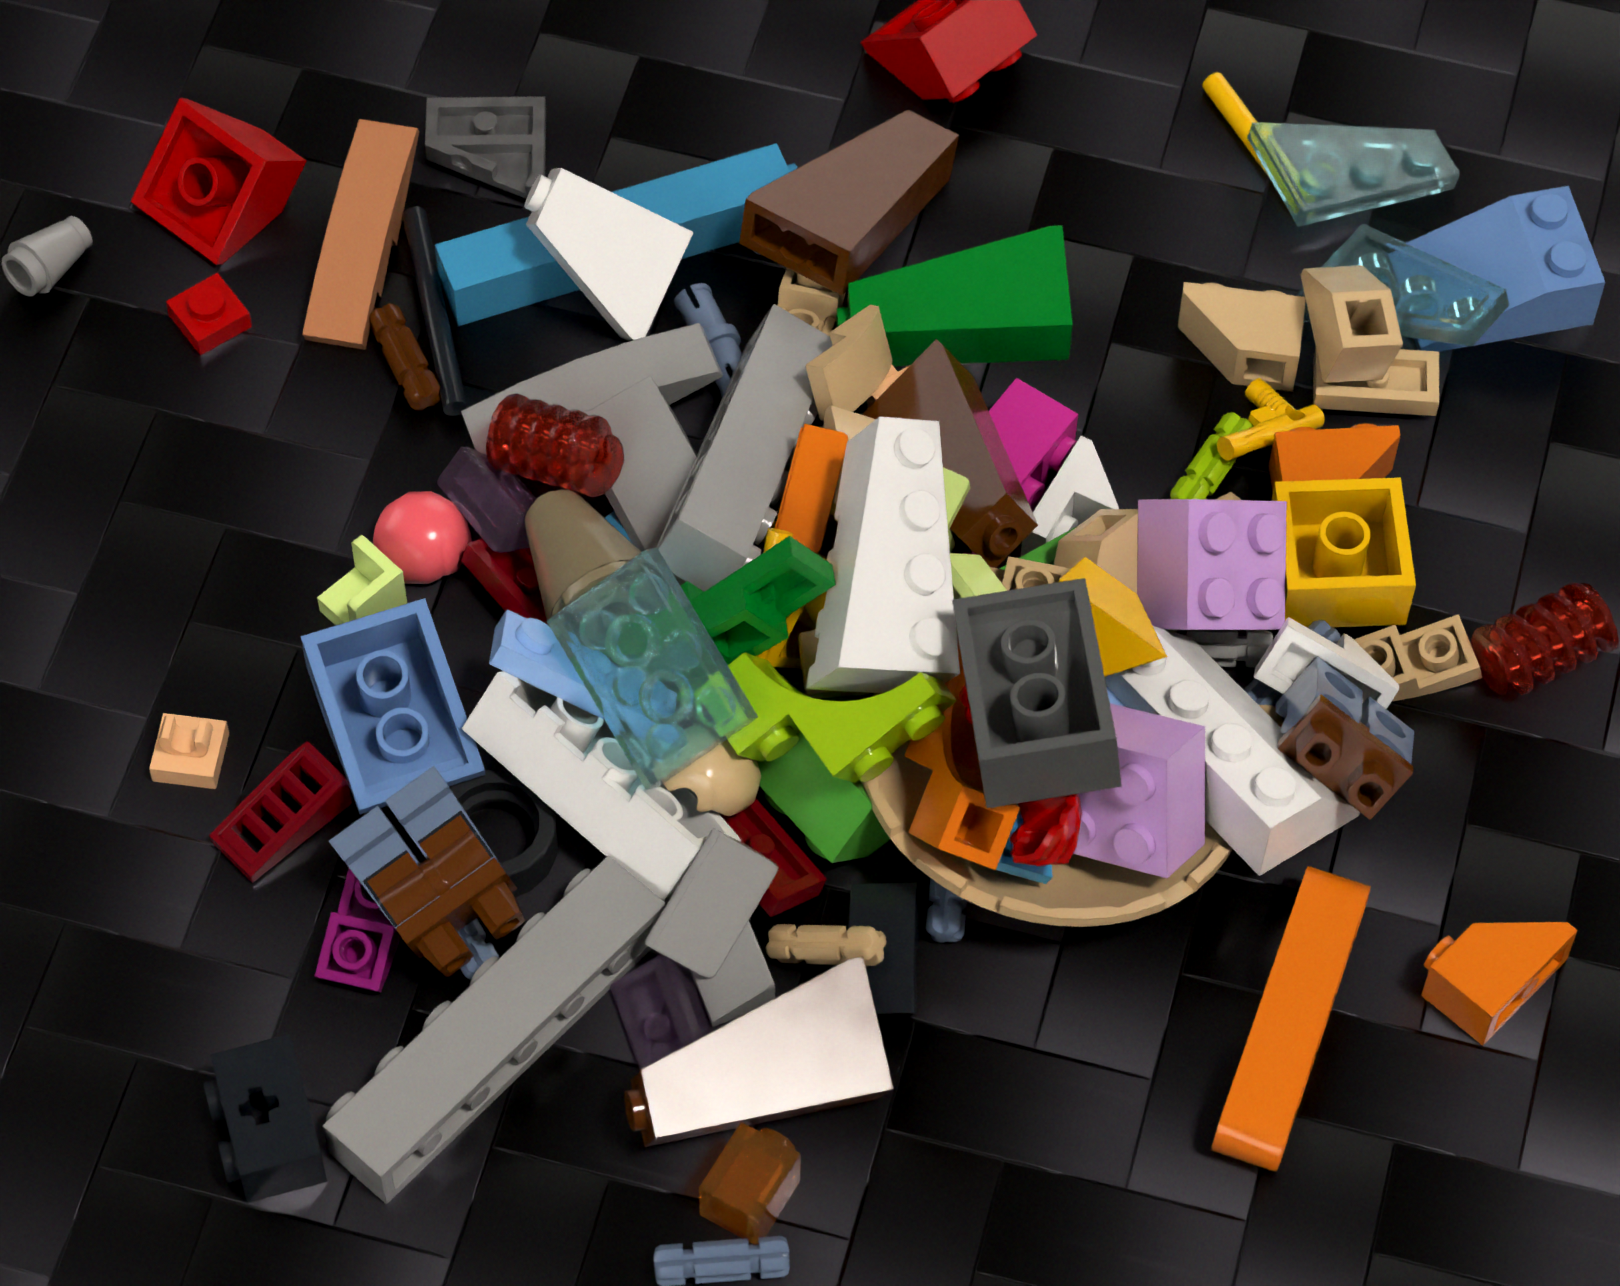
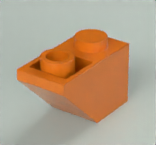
M1364 423L1350 428L1316 430L1311 427H1298L1289 431L1275 432L1269 461L1272 493L1275 482L1385 478L1393 469L1400 440L1399 425L1376 426Z

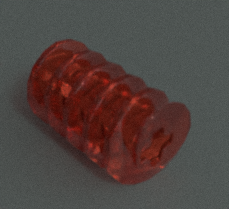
M518 393L506 396L498 404L492 415L486 439V454L488 462L495 470L500 469L512 475H520L533 481L538 480L551 486H559L566 490L577 491L589 497L603 495L614 485L620 475L625 461L623 445L618 437L612 435L608 421L599 415L593 414L588 416L577 409L568 410L558 404L549 405L540 399L530 400Z
M1575 582L1560 588L1558 594L1551 592L1539 598L1537 604L1528 603L1518 608L1516 614L1508 613L1496 619L1494 625L1485 624L1475 629L1471 638L1472 649L1483 678L1490 688L1500 695L1507 693L1508 683L1516 692L1522 695L1533 691L1534 681L1532 675L1538 682L1545 685L1554 680V666L1560 672L1567 674L1576 669V657L1587 664L1597 659V646L1602 651L1609 653L1618 649L1619 645L1617 628L1605 601L1590 584Z

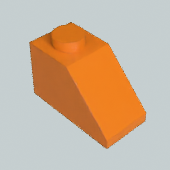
M1568 922L1473 923L1456 941L1449 935L1443 938L1428 955L1424 962V967L1429 972L1421 996L1483 1046L1567 960L1578 930Z

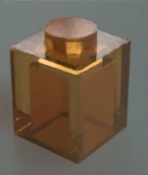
M741 1122L699 1187L700 1215L741 1238H748V1241L752 1244H759L758 1237H766L800 1182L801 1153L795 1151L794 1145L782 1134L768 1128H762L758 1131Z

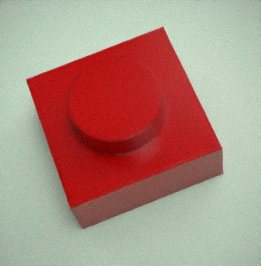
M218 272L166 301L170 318L200 356L252 327L249 311Z

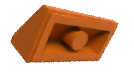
M804 424V428L801 427L775 529L793 533L792 538L818 554L821 550L845 456L846 444L849 440L848 435L844 432Z

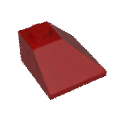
M179 98L130 202L214 264H224L283 211L307 161L263 129L189 99Z

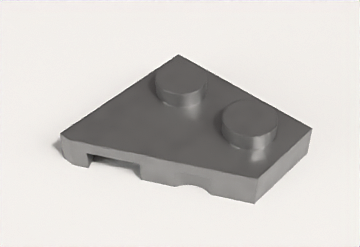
M545 97L427 98L425 135L427 160L527 199L536 178L540 174L545 176Z

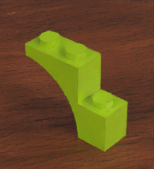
M746 652L741 654L695 692V695L737 755L763 762L765 759L767 761L775 760L786 754L797 744L799 740L797 733L801 731L832 776L853 783H857L859 780L867 782L882 774L894 761L892 753L908 740L917 741L935 731L945 720L943 712L957 701L942 680L919 672L900 686L877 696L852 701L815 699L791 685L776 671L768 660Z

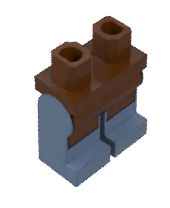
M1317 656L1276 702V712L1285 719L1281 727L1283 736L1278 741L1277 749L1371 820L1413 774L1411 762L1414 730L1370 696L1362 703L1363 691Z
M432 766L385 800L426 857V860L422 863L418 861L379 806L337 834L329 842L395 927L408 947L419 959L424 956L443 975L448 977L469 963L474 956L459 935V930L477 917H480L497 940L505 937L523 924L525 918L516 897L512 893L517 887L507 875L435 766Z

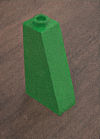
M1048 226L848 283V306L836 308V328L867 306H879L893 366H910L936 339L961 364L1069 360L1073 324L1063 226Z

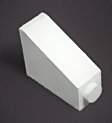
M563 168L551 169L548 177L540 174L533 183L525 201L524 208L532 211L526 225L621 338L630 342L645 337L693 232Z

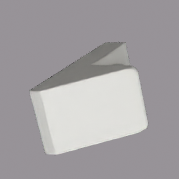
M1080 436L1035 508L1033 515L1038 526L1022 541L1021 556L1080 525L1100 509H1119L1092 440Z
M1290 617L1286 619L1254 671V678L1284 694L1318 656L1363 691L1362 703L1370 696L1387 709L1399 691V684L1352 637L1344 633L1337 644Z

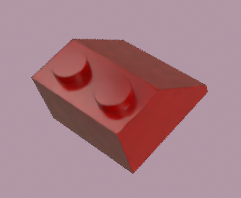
M917 0L861 41V44L870 56L921 99H948L950 103H954L973 94L980 87L978 79L990 70L998 71L1017 61L1022 55L1020 48L1036 37L1037 34L1019 0Z

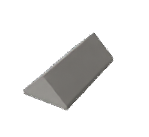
M651 375L575 418L569 429L630 541L651 560L697 457V453L673 410ZM655 564L669 581L671 591L686 582Z

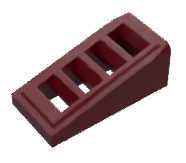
M306 741L288 755L209 834L210 841L253 883L352 804L349 783L342 773L311 743ZM308 780L319 789L315 795L304 785ZM289 795L302 807L296 814L282 802ZM266 813H269L282 826L277 833L261 819ZM246 829L264 845L257 853L239 836Z

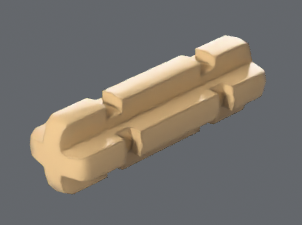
M777 924L768 931L769 942L765 948L771 959H777L781 963L799 964L805 960L806 964L839 965L849 959L863 956L865 966H875L884 959L883 948L887 941L883 932L876 931L871 926H852L847 930L846 926L801 925L796 929V926L793 924Z

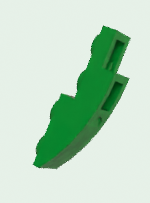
M788 536L706 591H702L689 581H686L592 643L591 647L600 649L614 662L641 675L655 676L664 683L685 681L722 671L744 652L757 656L789 638L786 617L836 585L833 565L791 536Z

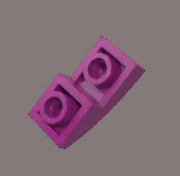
M350 868L348 869L337 913L331 912L315 977L381 993L401 936Z

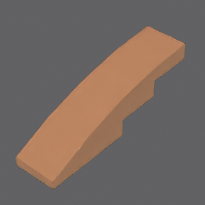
M359 119L343 168L315 273L302 333L306 340L366 350L371 325L369 316L371 311L374 310L376 297L382 296L391 246H397L419 136L418 128Z

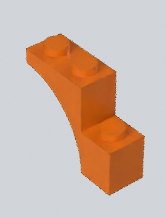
M957 636L960 674L945 683L957 701L943 712L945 720L935 731L920 740H910L904 755L933 770L908 833L937 849L996 870L1021 807L1017 804L986 808L973 725L965 718L966 706L959 700V692L966 682Z

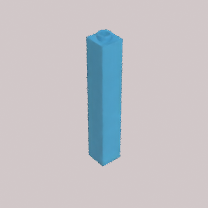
M776 143L612 193L692 231V237L681 258L684 259L739 242L746 198L755 190L797 169V166L794 163L786 164ZM529 217L435 244L437 268L442 289L457 326L580 290L528 228L526 223Z

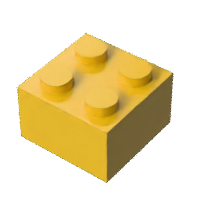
M1401 477L1275 482L1271 501H1287L1285 621L1290 617L1305 627H1308L1317 620H1324L1331 627L1406 625L1416 588Z

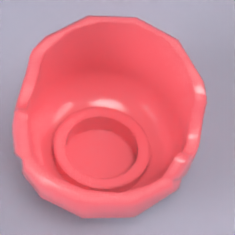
M432 491L408 492L388 504L378 518L373 535V545L403 571L405 584H430L441 579L443 576L457 572L461 567V560L467 543L472 542L467 521L452 501Z

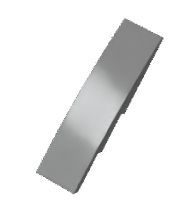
M697 323L642 337L578 358L511 386L461 411L479 460L491 470L541 442H544L552 451H555L574 441L575 438L569 426L575 418L651 375L670 405L723 377V374L703 327Z

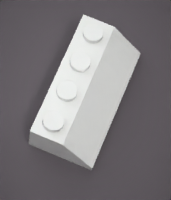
M1153 626L1167 657L1105 676L1107 687L1125 707L1205 726V820L1259 876L1359 816L1360 812L1277 749L1278 741L1283 736L1281 727L1193 638Z

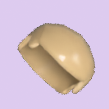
M699 722L680 732L659 749L656 760V767L665 788L668 791L678 788L691 789L697 796L696 809L699 812L713 810L728 817L742 812L754 803L760 786L761 773L758 762L737 755L715 722Z

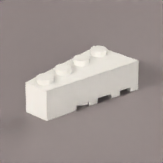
M878 417L846 444L834 517L838 521L834 548L828 552L827 561L833 565L836 585L827 590L824 608L818 612L814 637L819 638L815 663L809 667L806 689L885 693L907 682L919 672L938 678L944 684L960 674L956 622L952 603L954 595L939 421Z
M504 671L497 672L462 727L464 732L606 857L609 855L666 904L713 828L741 842L740 837L718 812L713 810L707 812L697 811V796L691 789L678 788L668 791L665 788L656 767L660 746Z

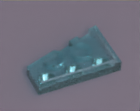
M1252 122L1247 137L1297 226L1452 190L1455 188L1460 176L1458 169L1434 130Z
M1363 223L1321 267L1363 266L1391 289L1401 336L1473 346L1509 306L1506 289ZM1302 288L1295 296L1305 297L1304 289ZM1305 301L1303 321L1310 322L1307 303Z

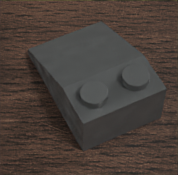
M1085 578L953 599L952 603L986 808L1122 787L1117 738Z

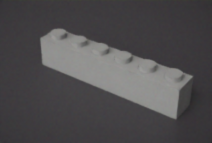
M775 304L772 305L743 350L650 560L651 562L684 581H689L702 591H706L761 554L762 549L753 545V543L757 545L761 543L767 534L768 528L771 527L775 520L777 511L769 506L774 508L784 494L789 475L787 471L791 467L801 427L804 428V424L811 425L818 414L805 365L832 347L830 336Z
M609 855L592 871L584 869L579 872L568 884L563 899L547 914L540 912L530 918L521 929L517 942L500 958L493 956L486 960L473 975L469 988L453 1003L445 1001L437 1006L426 1019L423 1031L405 1048L398 1046L387 1053L378 1064L375 1076L359 1092L345 1094L332 1106L326 1117V1123L323 1125L329 1154L385 1204L389 1203L652 949L645 944L646 938L666 907V903Z

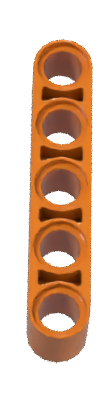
M1307 866L1212 1144V1151L1277 1172L1371 890L1370 885Z

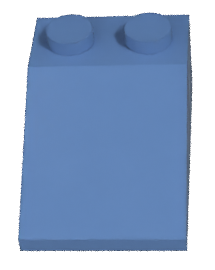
M1569 186L1509 196L1389 250L1385 257L1416 348L1421 351L1440 352L1593 325L1605 285L1603 274Z
M425 598L301 636L306 667L359 814L370 812L377 806L379 808L388 806L385 802L386 799L432 766H435L448 786L485 775V768L475 740L462 730L467 717Z

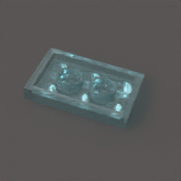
M658 548L645 549L547 620V623L646 790L659 787L758 718Z

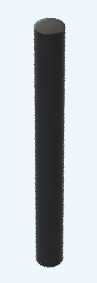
M411 207L403 212L402 217L436 380L440 386L439 394L442 408L446 415H459L461 411L467 409V403L425 209Z

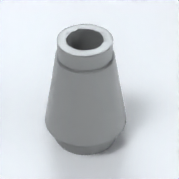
M69 216L63 221H59L14 241L9 245L8 253L3 256L1 261L4 274L12 286L26 296H33L37 292L48 293L84 251L92 245L91 233L80 219Z

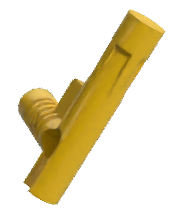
M1257 378L1248 385L1245 391L1246 398L1258 408L1252 410L1248 418L1253 427L1219 438L1217 449L1224 460L1229 461L1256 449L1273 445L1275 432L1289 431L1298 427H1311L1314 429L1322 427L1325 420L1323 411L1315 404L1296 410L1279 393L1272 389L1262 378Z

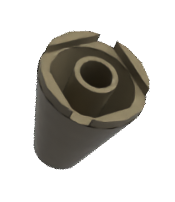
M571 490L547 492L538 497L527 511L524 520L547 624L555 633L584 647L591 646L592 643L671 592V585L664 573L578 493Z

